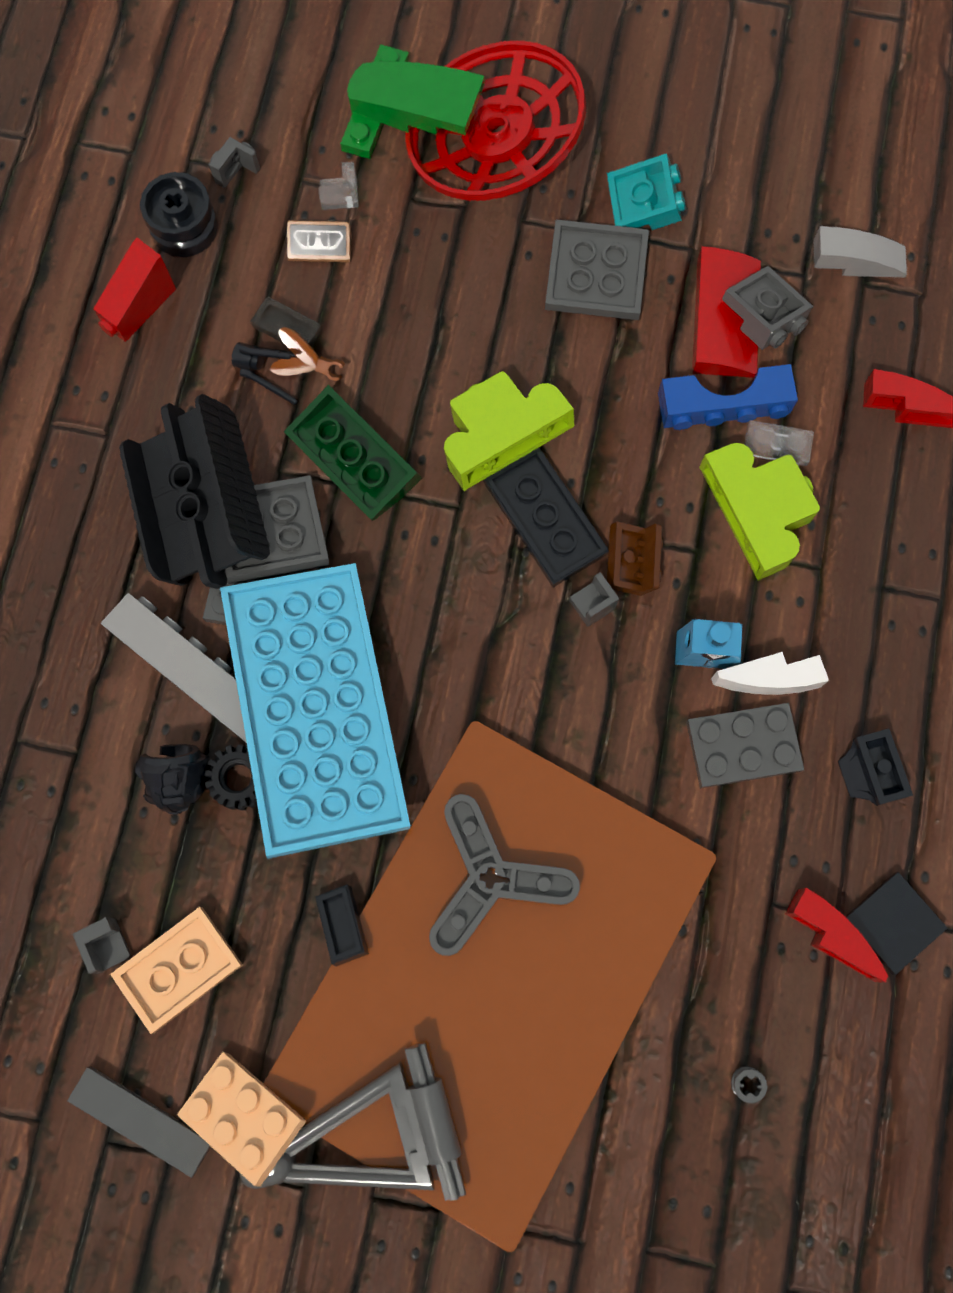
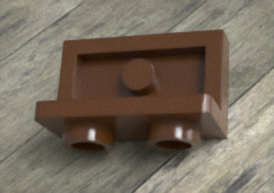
M618 521L610 525L607 582L613 590L642 596L659 588L662 578L660 560L663 548L661 525L653 524L647 528H642Z

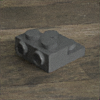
M769 266L727 289L722 298L744 320L740 330L762 350L770 345L774 349L778 348L786 340L790 332L795 336L801 333L809 322L807 317L813 308L812 304Z

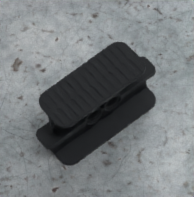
M201 394L195 398L196 408L186 413L182 408L171 403L162 406L160 410L165 432L142 443L127 439L120 444L119 449L125 471V479L127 480V488L130 493L129 497L134 511V519L136 520V528L141 542V550L143 551V559L148 572L159 581L179 586L188 584L190 582V575L199 572L200 580L205 586L219 589L227 585L224 569L251 557L264 560L268 558L270 551L237 417L227 405Z

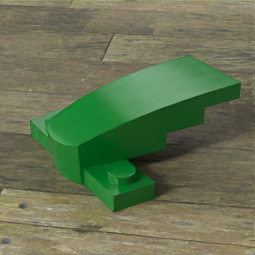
M380 44L374 61L362 63L349 80L347 93L352 116L340 143L341 150L370 159L384 124L409 133L412 126L433 134H437L438 129L442 128L466 135L485 85V76L444 66L409 62V52Z

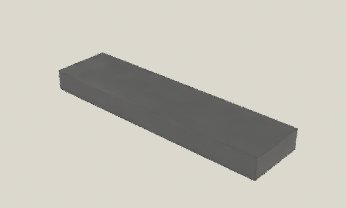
M92 1066L86 1068L67 1100L191 1178L196 1174L211 1147L190 1126Z

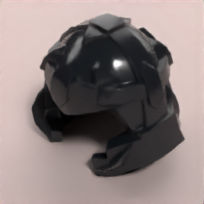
M196 745L160 746L159 755H165L166 757H150L147 754H141L135 765V773L146 785L143 797L148 803L156 805L160 810L168 812V814L177 815L188 810V807L192 803H196L202 796L205 788L202 786L209 756L204 755Z

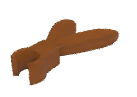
M288 327L280 328L279 334L282 342L295 357L279 359L273 363L270 370L274 374L289 376L315 370L327 375L333 381H338L342 378L341 375H335L331 371L332 365H337L340 368L344 367L345 363L342 360L318 357L313 348L295 330Z

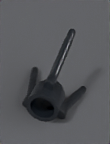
M238 342L233 349L232 365L241 369L240 376L255 381L281 398L296 405L298 403L296 398L254 373L255 370H261L265 357L290 359L295 357V355L291 351L261 348Z

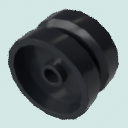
M171 172L158 176L147 185L141 195L140 209L152 239L161 251L173 257L187 258L200 254L210 247L217 236L218 221L207 189L198 178L187 173Z

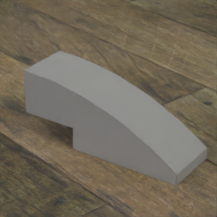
M820 226L814 238V268L842 269V276L905 278L907 275L906 246L873 233L841 227Z

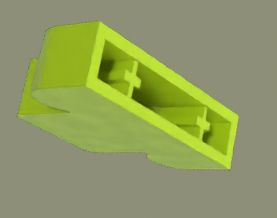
M499 372L482 383L472 385L466 392L450 401L453 421L461 432L451 434L444 443L447 465L452 475L465 491L575 427L574 408L560 390L549 383L536 385L531 389L529 397L525 398L505 372Z
M733 443L705 454L700 469L757 580H760L789 566L800 548L797 536L791 531L809 524L819 512L820 506L813 495V486L807 476H803L792 455L788 454L753 468L754 456L750 448L741 443Z

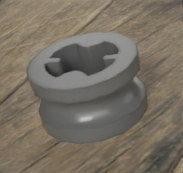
M745 1066L740 1067L733 1073L731 1087L734 1094L742 1101L757 1103L766 1094L767 1082L759 1071ZM743 1077L757 1078L758 1083H754L757 1089L754 1093H750L747 1090L743 1093L741 1092L740 1087H744V1084L741 1083Z

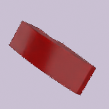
M876 369L872 371L864 383L863 407L895 410V422L953 428V396L939 388L912 377Z
M798 889L785 914L817 932L811 946L874 982L885 983L888 978L886 970L874 950L856 927L828 901L810 889Z

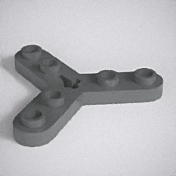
M464 794L455 795L449 799L444 810L446 822L467 868L469 877L432 926L429 941L431 947L437 953L444 956L458 953L498 898L567 905L578 896L580 890L579 880L571 870L502 861L475 799ZM488 868L495 869V875L508 878L510 882L494 883L493 889L486 888V882L480 880V875L487 874Z

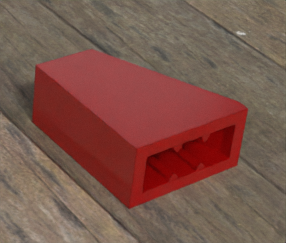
M136 238L130 245L93 308L100 319L98 323L100 328L109 336L113 337L116 334L125 342L176 290L161 255L139 238Z

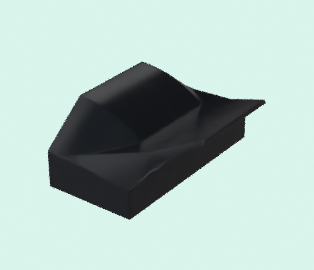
M890 728L854 738L850 750L838 761L850 797L870 800L878 806L913 796Z

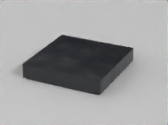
M899 872L893 873L845 916L864 936L881 963L892 975L900 972L948 929Z

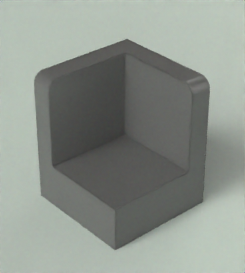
M599 572L594 575L591 584L570 596L569 601L586 626L589 627L614 611L619 598L602 573Z
M105 917L73 933L89 974H100L131 958L130 950L116 918Z

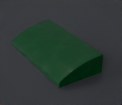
M329 385L283 431L372 521L395 505L422 479Z

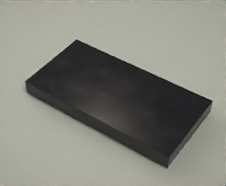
M540 448L535 449L483 480V483L552 587L557 586L608 555L609 549Z

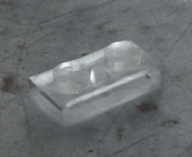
M749 420L744 445L750 448L754 457L776 460L789 454L794 457L797 465L807 466L810 462L814 431Z

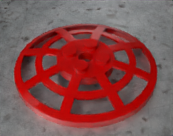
M502 41L470 50L445 65L444 67L468 71L489 61L513 58L510 75H502L485 80L482 93L494 88L507 86L506 93L483 99L480 95L466 135L442 128L438 129L436 146L439 159L423 164L418 150V133L420 129L411 126L409 133L405 132L408 156L417 174L427 185L449 197L467 201H486L521 192L553 172L575 146L583 129L586 116V96L581 78L573 64L564 55L551 47L535 42ZM526 58L535 59L549 64L560 71L563 76L549 89L545 84L536 79L522 76ZM571 84L578 103L576 123L560 126L561 112L556 98ZM520 87L533 90L541 95L529 106L523 99L517 96ZM549 106L551 111V127L535 128L533 117ZM499 126H504V128L501 131L492 132L496 130ZM447 133L461 135L465 147L448 154L446 146ZM569 136L560 151L548 163L538 170L533 167L548 153L557 138ZM532 140H546L531 159L527 160L522 154ZM469 157L482 162L477 174L464 171L456 164ZM511 160L517 167L505 173L490 175L494 164ZM447 168L449 172L458 178L472 183L467 191L455 189L438 183L429 174ZM520 174L525 177L518 182L500 188L481 191L485 183L506 181Z

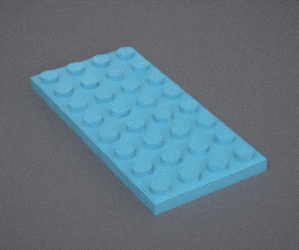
M356 563L220 587L267 859L410 829L408 811Z

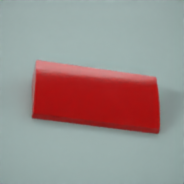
M701 247L697 260L692 373L755 377L758 363V346L740 330L744 320L722 298L727 289L760 271V260L736 251Z

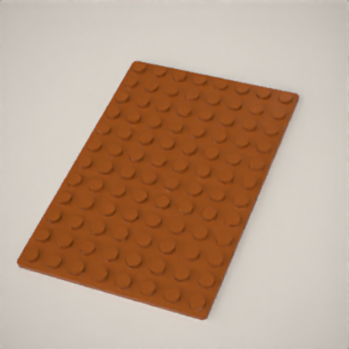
M478 721L470 723L359 916L369 954L339 966H330L263 1084L306 1120L303 1125L305 1126L400 1062L404 1068L408 1087L414 1085L404 1049L418 1043H426L435 1078L440 1077L442 1079L462 1155L457 1160L467 1194L454 1201H445L436 1165H430L435 1190H405L503 1250L513 1252L521 1240L716 861L715 854ZM464 794L474 798L479 805L502 861L571 870L579 880L580 890L574 901L567 905L498 898L463 948L454 955L444 956L437 953L431 947L429 934L432 926L469 877L467 868L446 822L444 810L449 799L455 795ZM488 868L487 874L480 875V880L486 882V888L493 889L494 883L510 882L508 878L495 875V869ZM389 1093L321 1137L368 1167L409 1169Z

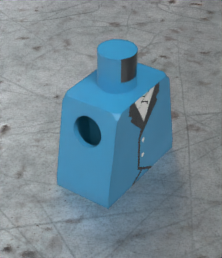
M700 619L691 620L677 631L675 665L719 669L739 665L741 662L742 624Z

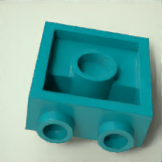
M667 153L607 173L615 226L639 228L649 224L650 228L654 230L682 221L681 211L686 210V204L682 191L677 192L676 184L681 183L680 171L677 163L671 164Z

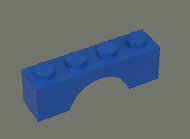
M791 364L758 368L752 385L736 395L724 396L712 393L699 383L695 375L662 379L658 391L663 427H673L675 430H684L697 424L717 426L724 423V421L732 420L745 423L753 421L758 417L769 416L771 419H779L790 414L798 401Z

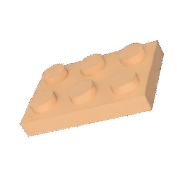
M199 907L110 975L150 1034H154L243 966V964L203 907Z
M225 1052L221 1053L177 1114L254 1186L260 1187L306 1122L303 1117L229 1053Z

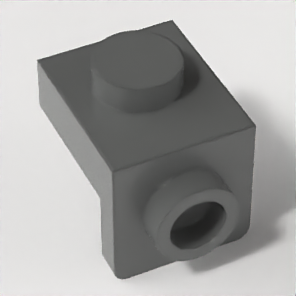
M229 137L222 148L212 155L209 163L214 182L223 188H226L242 166L254 173L260 170L255 149L248 143H240L232 137Z

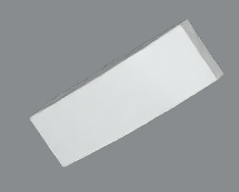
M783 652L719 670L711 678L715 686L738 692L765 695L805 692L821 688L829 681L820 655L787 664Z

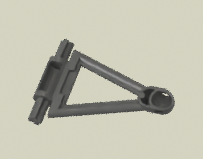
M418 1043L404 1049L414 1085L408 1087L403 1065L401 1062L303 1126L261 1187L254 1186L239 1172L244 1185L252 1189H260L288 1182L435 1190L430 1165H436L445 1201H454L466 1195L457 1160L462 1155L443 1082L440 1077L435 1078L426 1043ZM389 1093L409 1169L296 1163L295 1154Z

